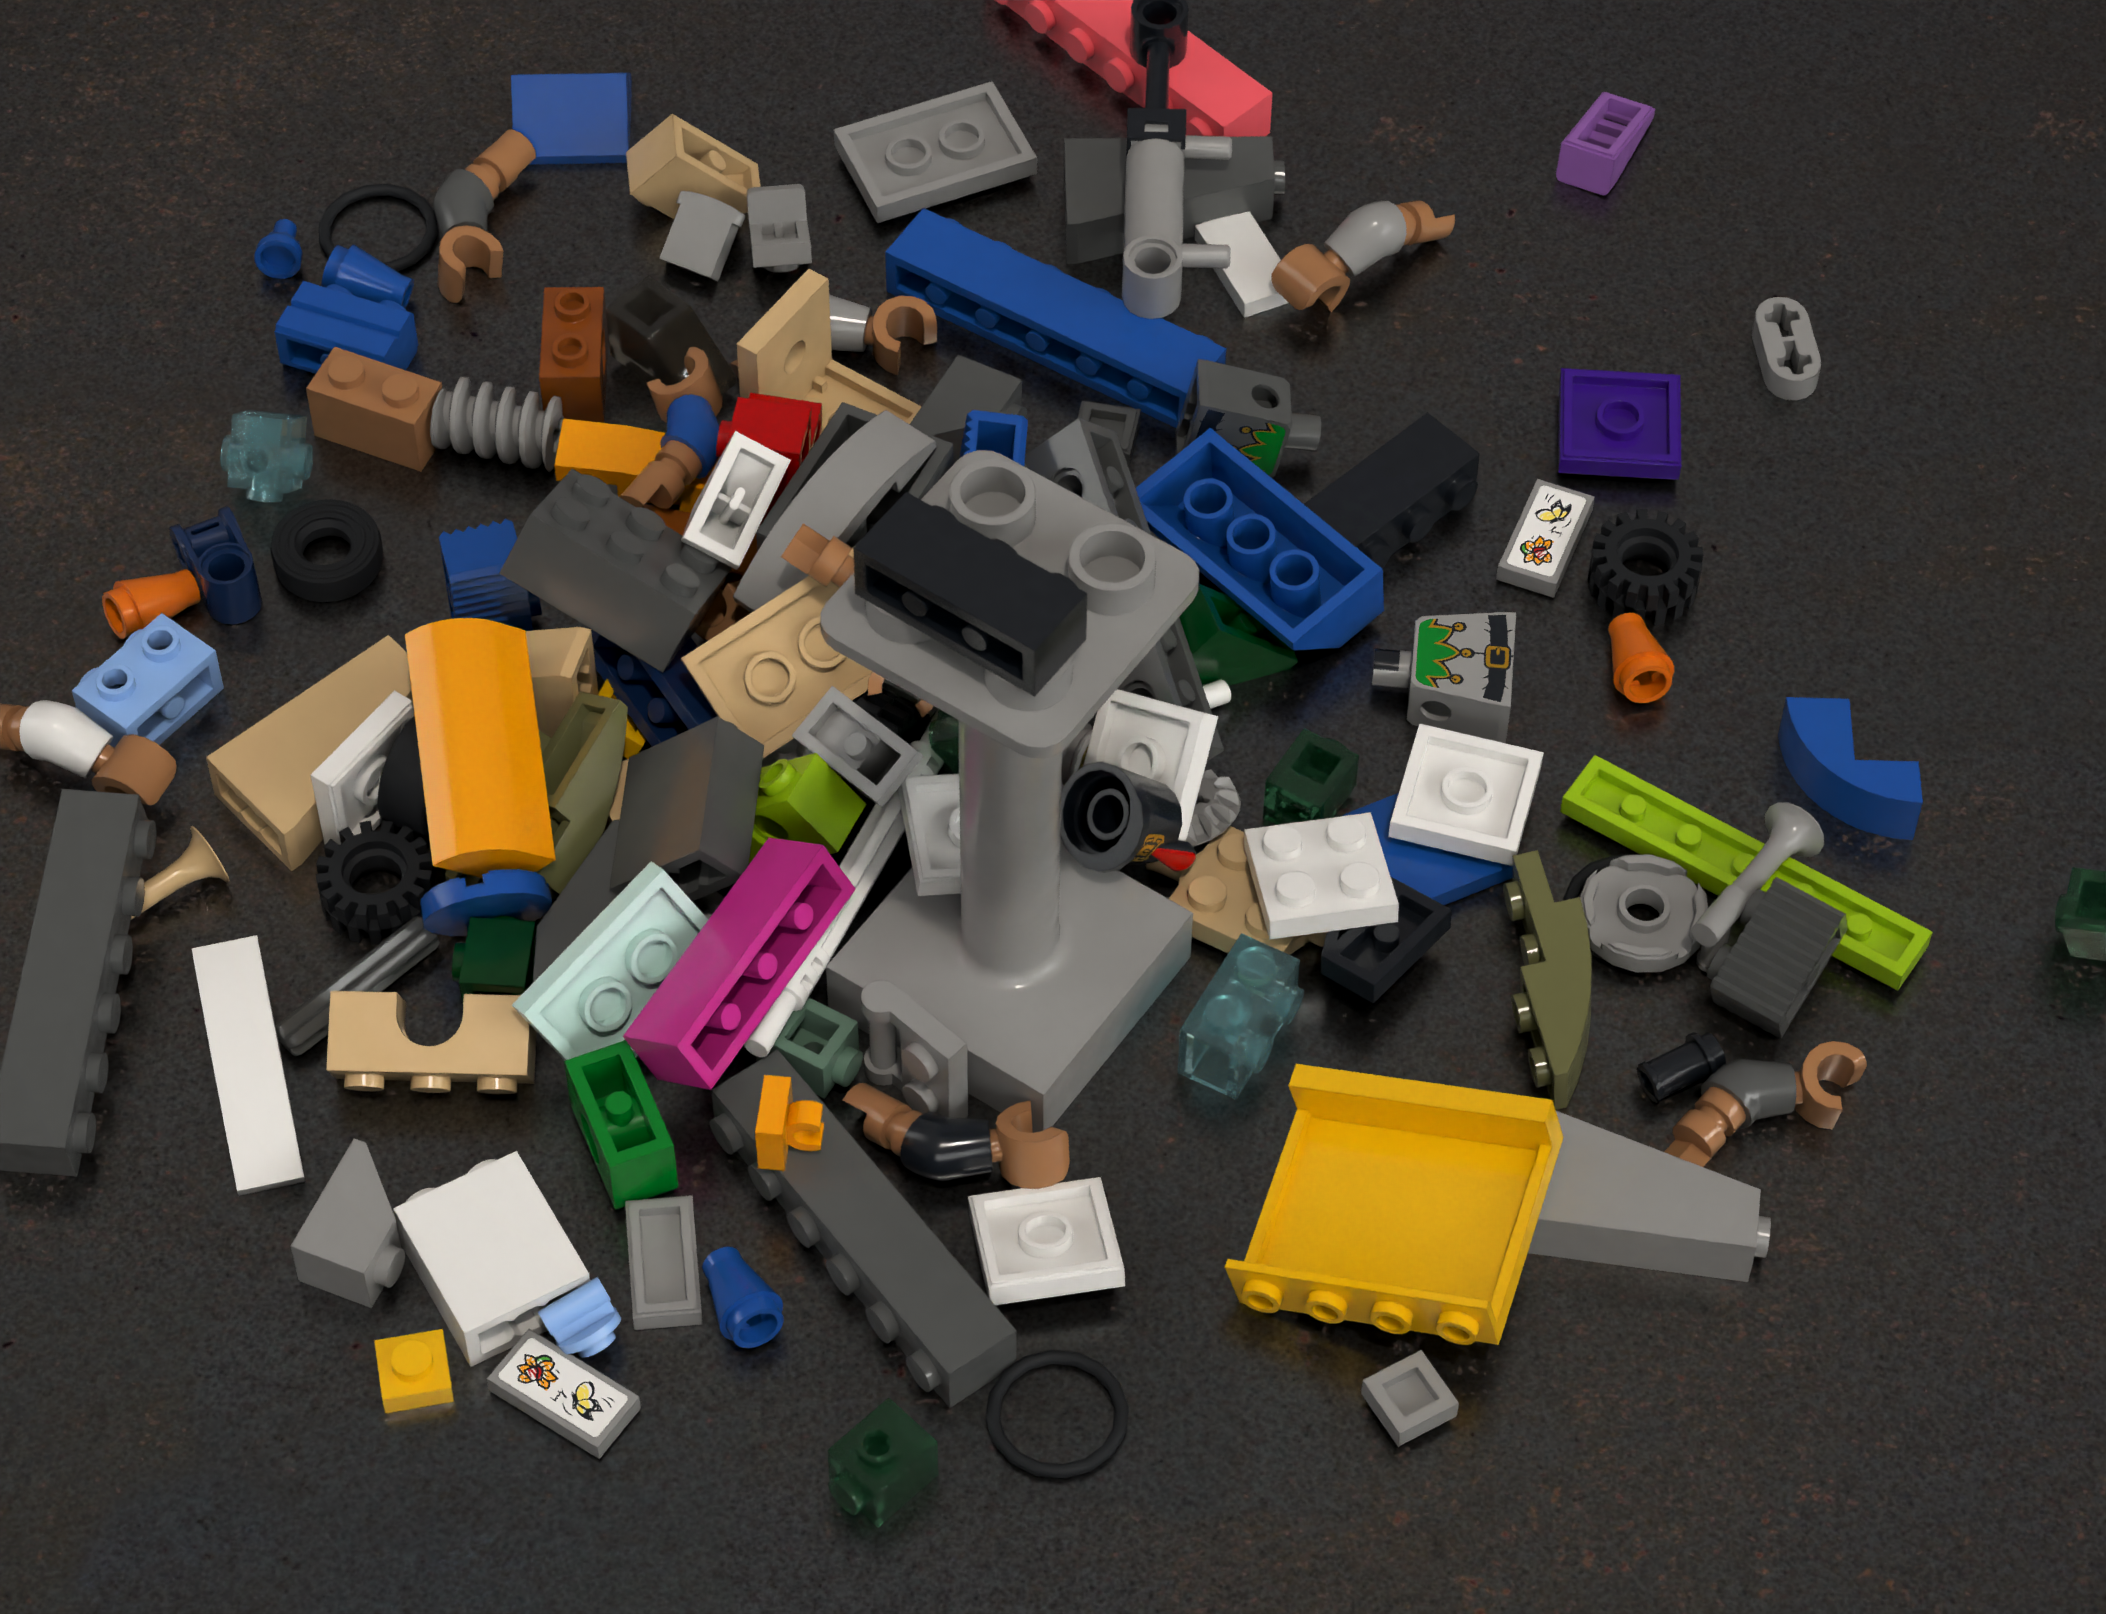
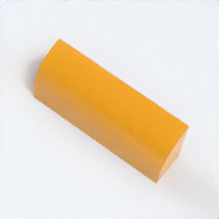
M455 618L432 622L406 633L405 641L432 865L482 878V874H486L491 870L521 869L533 872L541 870L555 861L556 857L526 631L487 619Z

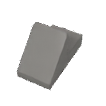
M831 686L792 734V737L811 753H817L833 770L844 777L865 797L881 807L886 804L924 757L833 686Z

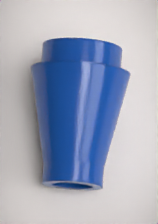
M354 244L349 249L337 245L330 254L325 266L321 286L339 285L349 290L354 296L377 303L383 300H390L406 308L413 291L414 279L398 273Z
M722 1247L709 1254L702 1264V1270L709 1283L722 1335L729 1340H733L736 1345L742 1348H753L770 1341L778 1334L784 1322L782 1315L783 1301L780 1296L743 1260L736 1248Z

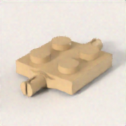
M1229 826L1223 833L1210 840L1204 850L1196 854V860L1193 865L1183 871H1173L1160 861L1146 863L1147 870H1152L1179 882L1169 899L1193 913L1192 937L1274 975L1278 974L1290 954L1303 947L1305 943L1312 942L1320 947L1324 946L1328 932L1269 939L1244 849V832Z

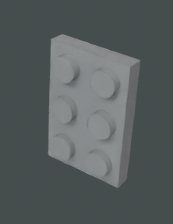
M993 81L834 129V146L877 223L1037 174V156Z

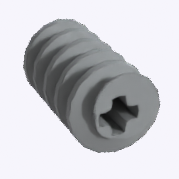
M462 376L459 378L453 391L442 387L436 397L430 424L431 443L437 449H447L452 444L453 449L460 454H469L475 449L476 454L483 459H492L498 453L500 460L506 464H514L521 458L523 465L530 469L539 468L544 463L545 468L550 473L554 468L562 421L564 419L561 397L552 396L546 410L543 411L540 410L538 392L530 391L523 405L519 406L517 405L515 387L507 386L500 400L496 401L494 400L492 382L484 381L477 395L472 396L471 381L469 377Z

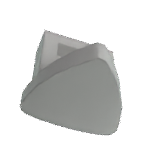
M680 191L676 202L680 206L659 259L718 282L737 231L742 227L746 215L712 197L690 191Z

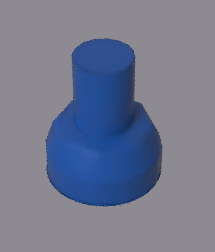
M288 219L278 220L274 225L273 232L262 238L256 247L254 255L256 266L262 273L271 278H290L301 267L303 253L299 241L295 239L297 227L294 222Z

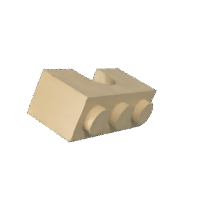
M330 991L326 1071L336 1079H344V1089L355 1091L384 1090V1080L411 1081L410 1090L417 1092L445 1093L450 1092L451 1082H477V1092L515 1094L517 1093V1083L534 1084L537 1031L512 1006L521 995L464 994L463 1017L457 1032L442 1044L422 1046L410 1041L405 1027L406 1001L397 992Z

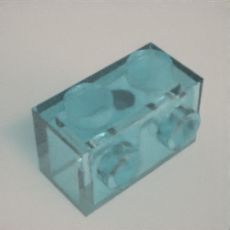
M1241 933L1180 1028L1177 1073L1236 1100L1252 1073H1260L1265 1066L1273 1048L1274 1038L1282 1025H1289L1300 1008L1304 996V989L1298 987L1300 959Z

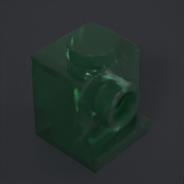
M1304 728L1265 780L1263 818L1276 825L1333 818L1356 786L1359 755L1348 750L1346 746L1335 739L1323 738Z

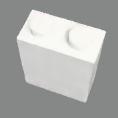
M517 1151L498 1160L489 1159L482 1161L471 1168L466 1175L438 1188L422 1189L409 1197L405 1203L393 1208L400 1243L470 1367L514 1347L528 1329L537 1334L548 1331L538 1311L590 1281L589 1272Z

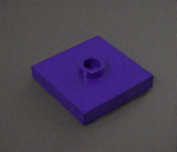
M1561 368L1559 378L1558 473L1679 480L1681 471L1680 375Z

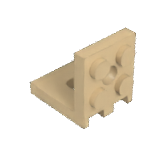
M808 269L737 343L740 397L749 398L750 393L822 403V432L842 402L876 415L887 410L908 424L911 423L922 407L832 360L829 279L811 269Z

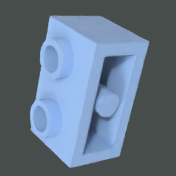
M161 613L144 629H139L132 633L123 647L101 666L88 671L72 690L76 708L113 736L110 743L112 747H115L124 735L131 734L145 737L160 745L222 691L224 686L216 650Z

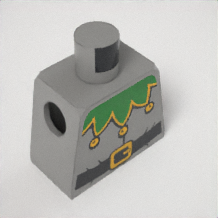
M1493 612L1421 616L1415 620L1412 651L1375 648L1372 685L1408 688L1407 720L1412 725L1419 726L1420 723L1506 743L1511 709L1516 613Z

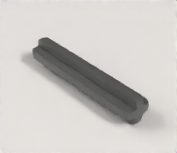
M422 916L413 917L279 1022L275 1028L280 1044L293 1056H300L328 1034L330 991L382 992L438 947L440 943L438 934H433L424 928Z

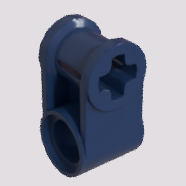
M228 506L220 508L218 516L184 529L179 524L169 527L172 544L182 569H188L194 576L199 587L200 597L211 617L220 623L232 625L244 623L253 618L260 611L262 605L261 593L252 553L244 541L231 509Z

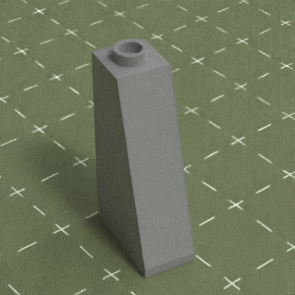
M1556 1111L1564 1138L1528 1253L1748 1282L1754 1257L1766 1258L1770 1239L1771 1217L1759 1216L1761 1189Z

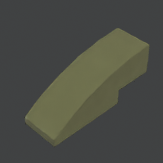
M580 691L542 753L556 860L537 871V873L546 879L552 899L556 900L601 838L617 789L625 747L628 707L621 700Z

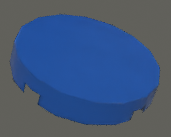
M521 869L488 871V873L482 874L483 883L466 887L465 878H453L432 887L421 898L423 926L433 934L467 936L470 917L493 919L498 916H510L522 921H535L544 916L552 906L548 883L546 884V879L537 872Z

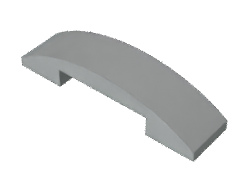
M887 410L863 425L826 460L784 511L742 577L733 595L734 601L752 613L808 577L807 574L781 558V555L804 523L829 541L835 536L846 543L890 488L898 493L903 489L937 447L935 440Z

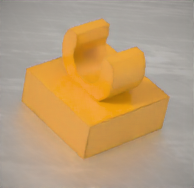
M764 1075L755 1129L758 1169L785 1171L789 1145L802 1151L821 1150L824 1123L821 1122L823 1104L810 1100L793 1102L791 1077Z

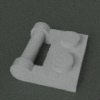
M880 979L868 983L861 993L862 1013L869 1020L870 1047L864 1055L866 1077L876 1085L885 1086L893 1084L902 1092L906 1102L913 1110H918L923 1114L926 1112H937L945 1117L966 1118L968 1116L967 1043L893 982ZM896 1028L901 1033V1049L896 1046Z

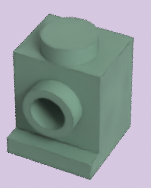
M811 998L807 999L801 1010L792 1012L769 1052L771 1054L778 1049L814 1093L824 1099L835 1084L842 1087L849 1086L856 1077L863 1061V1052L859 1050L858 1021ZM756 1056V1057H757V1061H759V1060H761L762 1058H764V1057H758V1056Z

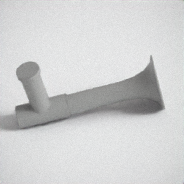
M1778 802L1768 808L1765 813V826L1770 835L1768 841L1732 885L1727 886L1693 925L1692 934L1697 942L1702 945L1696 958V964L1702 971H1708L1720 947L1724 943L1728 944L1731 927L1742 915L1750 897L1757 889L1762 888L1779 866L1793 854L1799 857H1812L1820 853L1824 846V834L1819 823L1803 808L1787 802Z

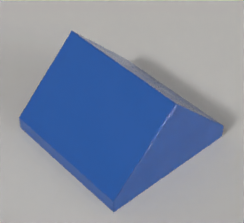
M631 72L511 75L513 130L523 134L531 142L536 152V158L529 165L627 163L626 152L630 149Z

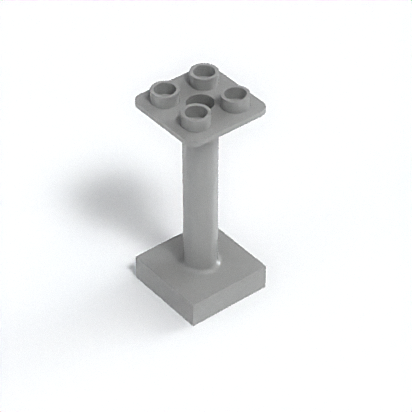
M977 450L967 453L958 459L921 500L931 506L937 505L947 509L959 522L990 539H999L1006 542L1018 555L1050 573H1060L1071 579L1079 589L1087 593L1086 640L1034 697L856 595L854 573L826 602L821 611L820 620L821 634L825 643L835 651L958 719L961 868L960 894L928 896L917 895L913 868L910 869L826 966L828 1007L858 1021V1028L869 1034V1020L863 1015L861 1008L862 990L868 983L874 980L883 979L893 982L967 1043L968 1094L1000 1113L1016 1103L1030 1101L1033 1132L1036 1133L1052 1127L1191 957L1193 913L1118 870L1102 873L1083 867L1064 847L1060 838L1062 751L1072 742L1194 600L1199 591V568L1195 561L1186 553L1008 457L989 450ZM896 1028V1046L901 1049V1033Z

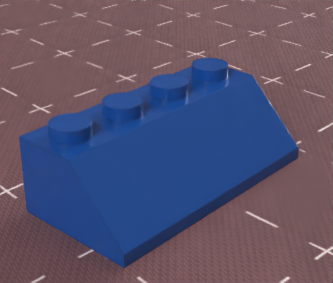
M1211 428L1136 487L1150 531L1165 543L1191 557L1199 568L1200 573L1293 651L1340 648L1384 611L1383 569Z

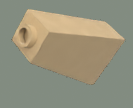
M387 635L206 757L214 795L291 871L299 867L323 840L311 774L394 690L410 699L413 704L407 652Z

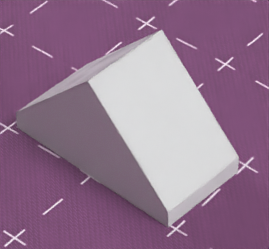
M735 431L693 506L681 541L737 570L791 460Z

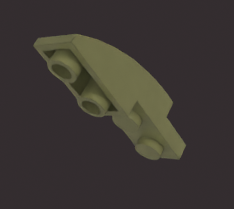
M1538 850L1512 856L1513 882L1503 884L1504 898L1511 921L1522 920L1526 935L1520 936L1521 953L1525 965L1520 967V993L1511 995V1004L1519 1033L1530 1031L1535 1047L1528 1049V1060L1534 1084L1537 1088L1547 1086L1555 1110L1568 1107L1579 1081L1587 1052L1591 1023V950L1588 926L1580 897L1554 902Z

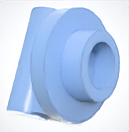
M598 1277L538 1311L549 1333L556 1339V1345L565 1354L577 1352L581 1358L592 1356L608 1347L615 1340L616 1335L613 1331L621 1322V1316L617 1309L612 1306L611 1299Z

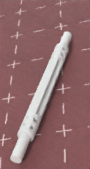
M940 709L936 711L920 741L910 743V746L924 757L907 777L938 774L944 763L942 752L958 726V719ZM898 789L883 807L875 803L839 865L855 887V891L745 1042L744 1046L751 1054L758 1057H766L792 1012L803 1008L904 833L905 826Z

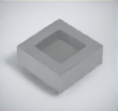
M1422 1350L1362 1381V1396L1398 1447L1457 1416L1458 1401Z

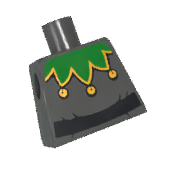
M1198 359L1175 431L1176 455L1211 428L1272 478L1276 475L1285 448L1316 451L1318 449L1321 436L1320 415L1292 413L1290 383L1285 378Z

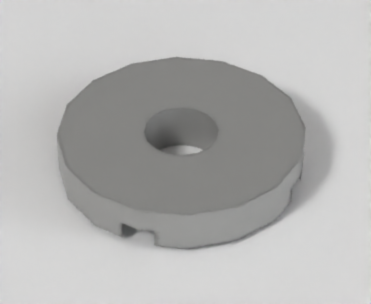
M1651 854L1624 855L1610 861L1609 867L1603 868L1598 873L1596 870L1587 878L1580 896L1588 926L1590 948L1611 965L1633 972H1662L1683 964L1701 945L1694 938L1692 927L1708 909L1706 893L1699 883L1696 887L1694 882L1686 877L1687 870L1674 861ZM1635 904H1646L1655 908L1660 916L1654 920L1643 921L1631 916L1627 909Z

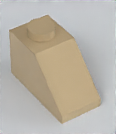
M674 114L667 117L626 152L630 195L634 196L643 205L653 207L672 219H675L680 204L676 203L680 191L703 194L722 201L742 213H748L746 192L749 188L760 187L757 163Z

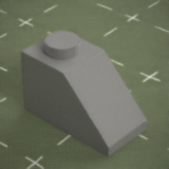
M354 1138L291 1244V1251L300 1282L372 1308L383 1287H392L399 1278L405 1262V1250L401 1248L396 1219L366 1142Z

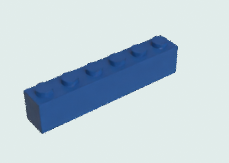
M925 208L917 214L885 252L886 292L895 296H913L924 300L933 308L935 315L1135 409H1141V412L1174 428H1177L1197 360L1202 359L1226 364V348L1214 343L1208 337L1194 334L1163 318L1148 319L1139 317L1126 308L1123 300L1113 296L1108 291L1102 288H1095L1063 273L1053 265L1041 263L1013 250L1003 242L994 241L962 226L954 219L944 218Z

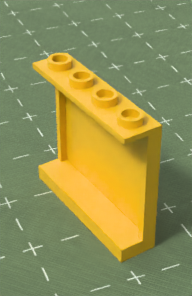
M1296 1064L1288 1086L1297 1110L1244 1261L1227 1259L1225 1270L1239 1303H1243L1263 1313H1275L1280 1309L1309 1314L1319 1321L1331 1324L1341 1323L1344 1320L1372 1324L1392 1334H1405L1408 1331L1441 1336L1449 1342L1460 1345H1470L1475 1341L1499 1345L1564 1138L1553 1100Z

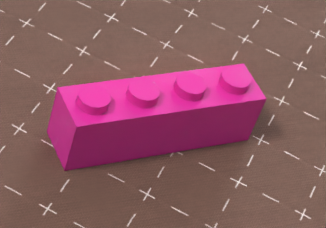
M769 837L623 1035L624 1039L657 1080L712 1090L853 894L855 887L824 845Z

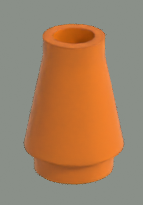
M188 569L170 574L116 581L113 589L102 595V605L106 619L113 632L120 639L129 637L139 629H144L161 613L171 619L186 608L200 602L198 584Z
M1624 613L1615 617L1609 624L1608 633L1611 638L1613 681L1616 689L1630 701L1636 703H1649L1661 698L1669 691L1672 685L1674 674L1673 661L1648 630L1643 618L1639 614Z

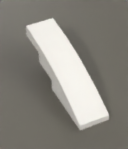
M255 935L192 948L238 1195L305 1182L258 937Z

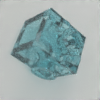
M245 410L232 414L231 435L224 437L220 456L222 470L228 471L227 487L246 489V499L262 502H282L283 493H290L301 489L302 480L309 479L313 466L312 444L305 443L307 416Z

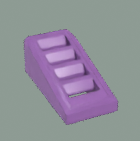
M1602 92L1562 141L1556 178L1562 183L1599 195H1607L1618 181L1654 119L1655 108L1611 93Z

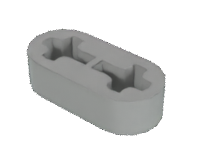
M1787 297L1766 299L1759 304L1756 310L1752 329V340L1764 383L1768 390L1779 398L1785 400L1807 398L1817 387L1821 369V357L1808 313L1800 303ZM1777 323L1781 324L1783 330L1789 331L1788 336H1781ZM1785 360H1791L1796 374H1792L1791 369L1784 366Z

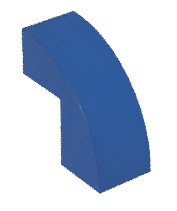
M1786 697L1778 739L1784 762L1798 786L1820 808L1848 825L1879 836L1913 840L1923 804L1919 761L1855 760L1850 699Z

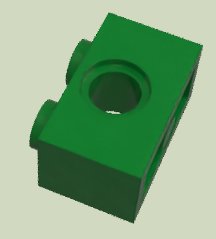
M624 1040L565 1060L570 1105L614 1209L625 1207V1201L648 1199L678 1188L674 1144L628 1042Z

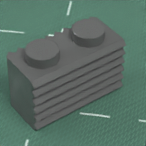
M1776 877L1766 892L1757 889L1750 897L1740 918V923L1745 925L1744 931L1739 935L1737 943L1733 947L1727 943L1720 947L1709 966L1707 978L1712 980L1710 990L1713 1002L1718 1006L1726 1008L1729 1012L1737 1014L1740 1018L1748 1020L1753 1025L1759 1026L1764 1031L1770 1032L1775 1037L1782 1038L1848 929L1845 913Z

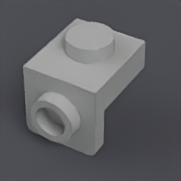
M792 184L749 188L746 195L753 268L765 267L766 270L771 272H788L797 269L799 264L812 263L804 186Z

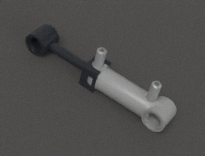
M1133 0L1131 6L1130 52L1132 58L1146 68L1145 108H1128L1122 299L1124 305L1131 313L1148 319L1163 318L1173 313L1179 306L1183 267L1227 269L1230 266L1231 248L1228 245L1183 243L1185 159L1229 160L1232 157V139L1229 136L1186 135V109H1168L1169 69L1178 65L1185 58L1187 51L1189 9L1186 0Z

